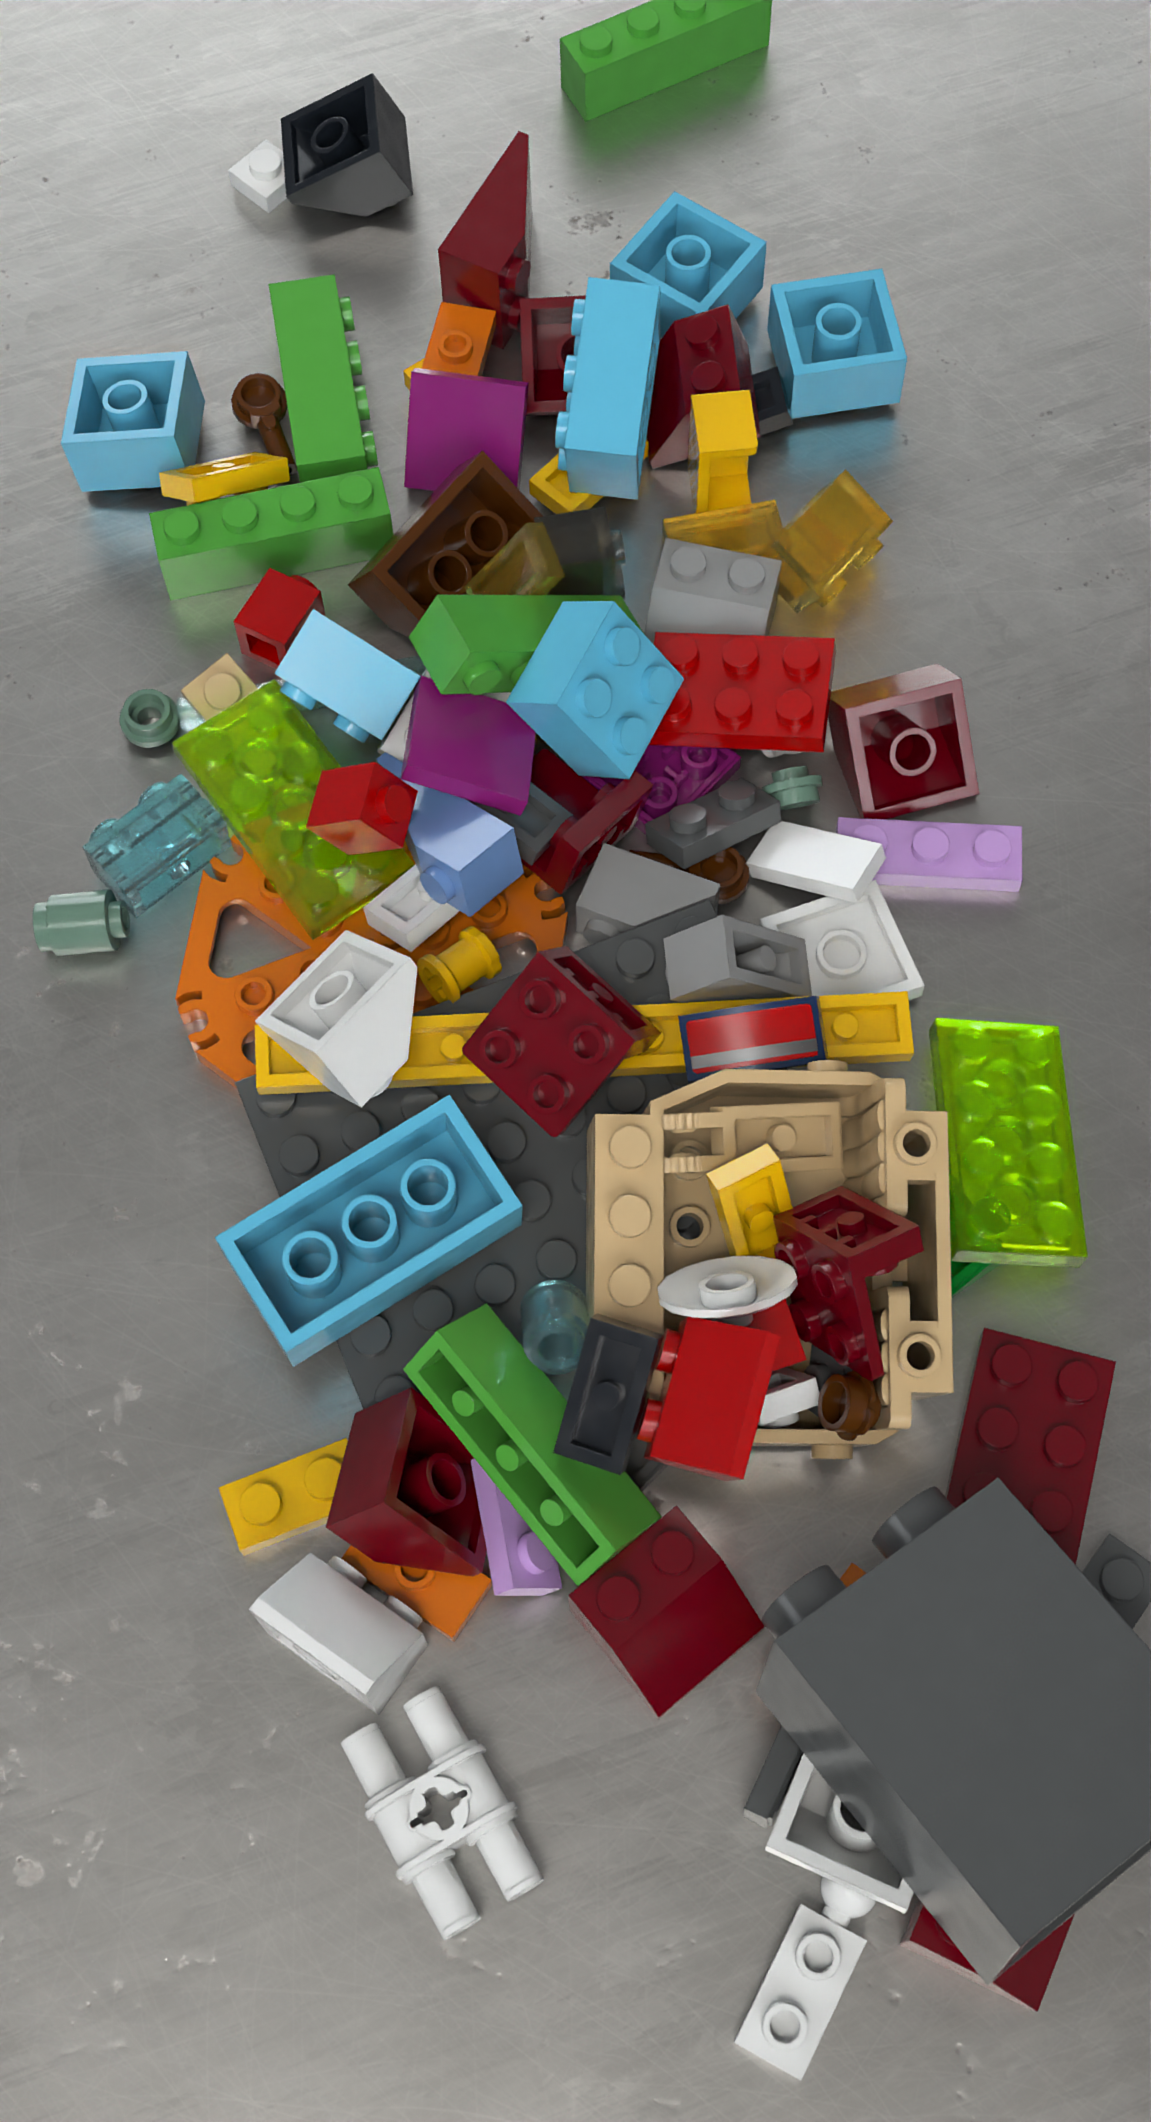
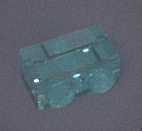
M179 774L167 784L157 782L148 787L140 796L138 805L119 820L110 818L100 823L92 831L89 842L83 846V850L95 875L108 889L113 891L119 901L124 900L128 911L138 918L210 863L209 861L214 856H219L231 847L232 844L222 816L205 798L201 797L200 793L182 774Z

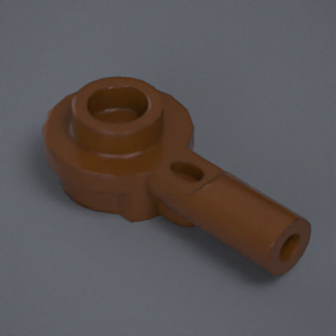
M254 373L247 375L240 380L233 391L231 398L233 414L246 427L259 430L269 455L288 458L289 476H292L297 471V465L279 423L285 417L288 408L285 391L273 377L267 374Z
M729 847L686 869L681 868L662 854L629 850L631 853L719 883V904H727L737 900L746 891L749 884V867L746 865V860L733 847Z

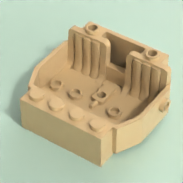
M819 1060L807 1063V1070L724 1069L650 1101L642 1115L595 1114L587 1129L585 1337L590 1319L597 1313L663 1335L666 1329L678 1332L680 1321L687 1316L671 1313L662 1307L659 1302L657 1287L666 1276L683 1267L705 1260L730 1257L706 1176L711 1171L664 1173V1157H671L675 1153H695L697 1156L712 1155L711 1129L697 1128L694 1132L672 1133L670 1130H662L661 1114L710 1112L709 1107L840 1101L844 1169L783 1172L792 1207L839 1186H844L919 1225L924 1251L899 1262L898 1266L887 1274L865 1278L884 1368V1375L872 1381L881 1402V1412L877 1423L865 1435H857L855 1440L846 1441L842 1440L836 1432L826 1430L822 1426L819 1417L806 1409L798 1412L799 1420L791 1425L777 1429H761L758 1425L753 1446H811V1459H853V1447L878 1444L900 1430L910 1429L912 1421L911 1400L918 1401L954 1393L948 1111L906 1110V1084L904 1078H880L872 1072L848 1071V1063L844 1061ZM690 1216L697 1220L700 1226V1233L696 1239L688 1240L680 1236L677 1231V1221L679 1218ZM892 1282H902V1286H892ZM790 1296L786 1298L788 1306L792 1303ZM800 1339L807 1360L787 1366V1368L804 1373L807 1366H809L812 1344ZM654 1369L646 1400L647 1398L659 1400L666 1376L665 1372Z

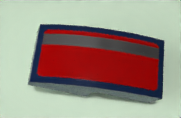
M819 996L787 999L678 1016L688 1082H696L724 1069L780 1070L805 1066L812 1061L829 1060Z

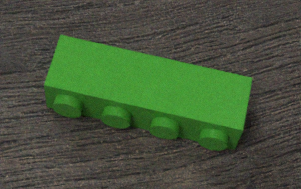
M651 0L560 38L561 87L585 122L768 46L772 0Z
M335 274L268 284L300 483L378 466L373 431L361 432L360 421L370 420L365 385L354 386L352 376L363 375L357 340L346 342L345 332L355 331L350 296L339 298Z
M379 467L149 513L158 561L170 601L260 583L269 568L290 577L291 575H300L369 561L394 535L391 513Z
M437 595L410 634L409 639L440 694L481 695L484 693L512 692L563 601H615L641 631L642 629L621 595Z
M487 1303L437 1330L403 1368L404 1372L577 1586L585 1582L662 1517L625 1471L618 1475L553 1453L567 1400Z

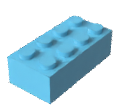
M449 1094L217 1235L215 1239L289 1362L295 1367L521 1226L523 1205Z

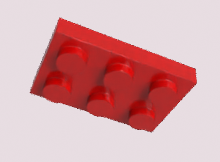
M655 633V647L684 677V680L648 745L824 752L836 657L835 638Z

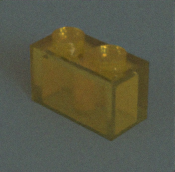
M845 469L823 486L756 556L782 560L778 594L796 613H799L815 601L823 608L848 584L842 575L853 564L859 570L882 549L884 545L878 537L893 520Z

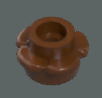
M850 1371L845 1376L835 1374L826 1380L818 1399L819 1420L826 1430L836 1432L842 1440L853 1441L857 1435H865L879 1419L881 1402L872 1381H869L855 1371Z

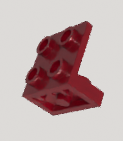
M540 750L533 756L530 782L573 815L561 824L551 838V846L532 866L521 858L522 864L562 895L594 865L603 843L615 846L634 828L654 785L634 770L630 779H624L617 786L609 782L600 790H597L549 750Z
M563 946L536 953L464 1044L462 1053L551 1137H557L566 1131L624 1059L646 1052L661 1032L569 947Z
M839 1186L773 1216L779 1242L774 1247L776 1259L793 1266L797 1276L798 1285L790 1295L792 1303L788 1307L799 1338L827 1353L840 1365L847 1366L869 1381H873L884 1375V1368L865 1278L880 1276L893 1271L899 1262L924 1251L919 1225L844 1186Z

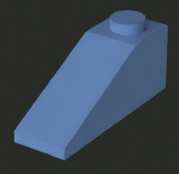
M386 752L377 758L378 764L398 778H401L402 761ZM403 780L418 791L405 841L419 870L421 884L433 900L439 904L448 903L471 917L524 874L512 826L464 798Z

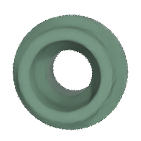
M142 689L134 692L126 699L120 712L119 721L124 736L131 743L140 747L151 748L163 745L174 737L180 726V714L175 702L167 695L154 689ZM149 718L159 719L155 723L142 725Z
M797 766L771 773L773 783L762 787L763 791L780 801L781 811L820 802L818 788L823 786L821 775H809L807 766Z

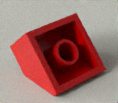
M686 1317L680 1321L678 1332L666 1329L655 1370L666 1373L659 1400L647 1398L637 1430L636 1439L647 1442L643 1458L722 1481L744 1480L782 1335L765 1330L693 1317Z

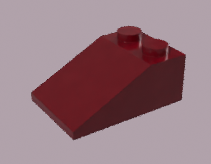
M520 131L513 138L438 248L443 302L496 311L497 325L491 345L500 349L505 348L515 331L521 332L520 299L530 297L532 199L529 135Z

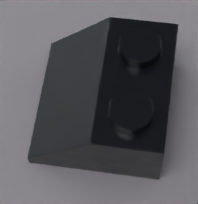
M373 73L281 118L286 197L292 204L367 217L413 195L406 119Z

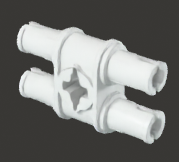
M434 1686L415 1696L403 1706L432 1762L427 1768V1773L417 1779L415 1776L407 1778L377 1723L369 1724L354 1732L341 1742V1746L369 1798V1801L365 1804L367 1810L365 1816L368 1821L374 1820L399 1868L395 1873L398 1880L403 1879L405 1885L414 1884L442 1939L445 1941L466 1930L481 1919L451 1861L456 1855L454 1850L466 1843L468 1846L476 1844L507 1902L533 1889L543 1882L544 1878L514 1823L519 1817L516 1812L518 1806L515 1801H508L484 1757L487 1751L485 1745L479 1744L477 1739L469 1741L439 1686ZM438 1793L447 1801H452L458 1797L461 1799L459 1800L460 1804L451 1811L452 1819L455 1823L445 1830L435 1821L426 1825L422 1824L424 1817L428 1816L432 1811L429 1799Z

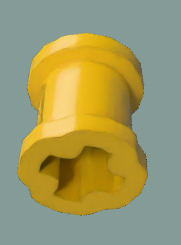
M474 926L466 927L460 931L459 941L437 956L426 954L417 962L418 973L423 984L439 1003L450 1000L452 1003L456 1002L461 998L460 993L482 977L493 979L502 971L499 954L493 943L483 932Z

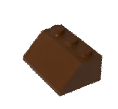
M482 450L451 472L350 581L348 586L389 628L409 638L437 595H511L562 536Z

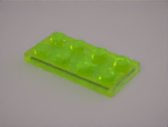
M273 679L172 742L174 753L310 938L314 940L361 910L415 864L403 848L347 855L306 828L321 772L323 770L341 768V766L290 698L280 691L281 686Z
M935 1018L929 1029L936 1111H948L951 1261L1080 1268L1088 1258L1059 1027Z

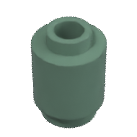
M111 889L50 895L47 902H39L34 905L33 931L39 950L41 952L53 951L58 957L117 951L120 947L121 938L129 936L130 918L125 901H117Z

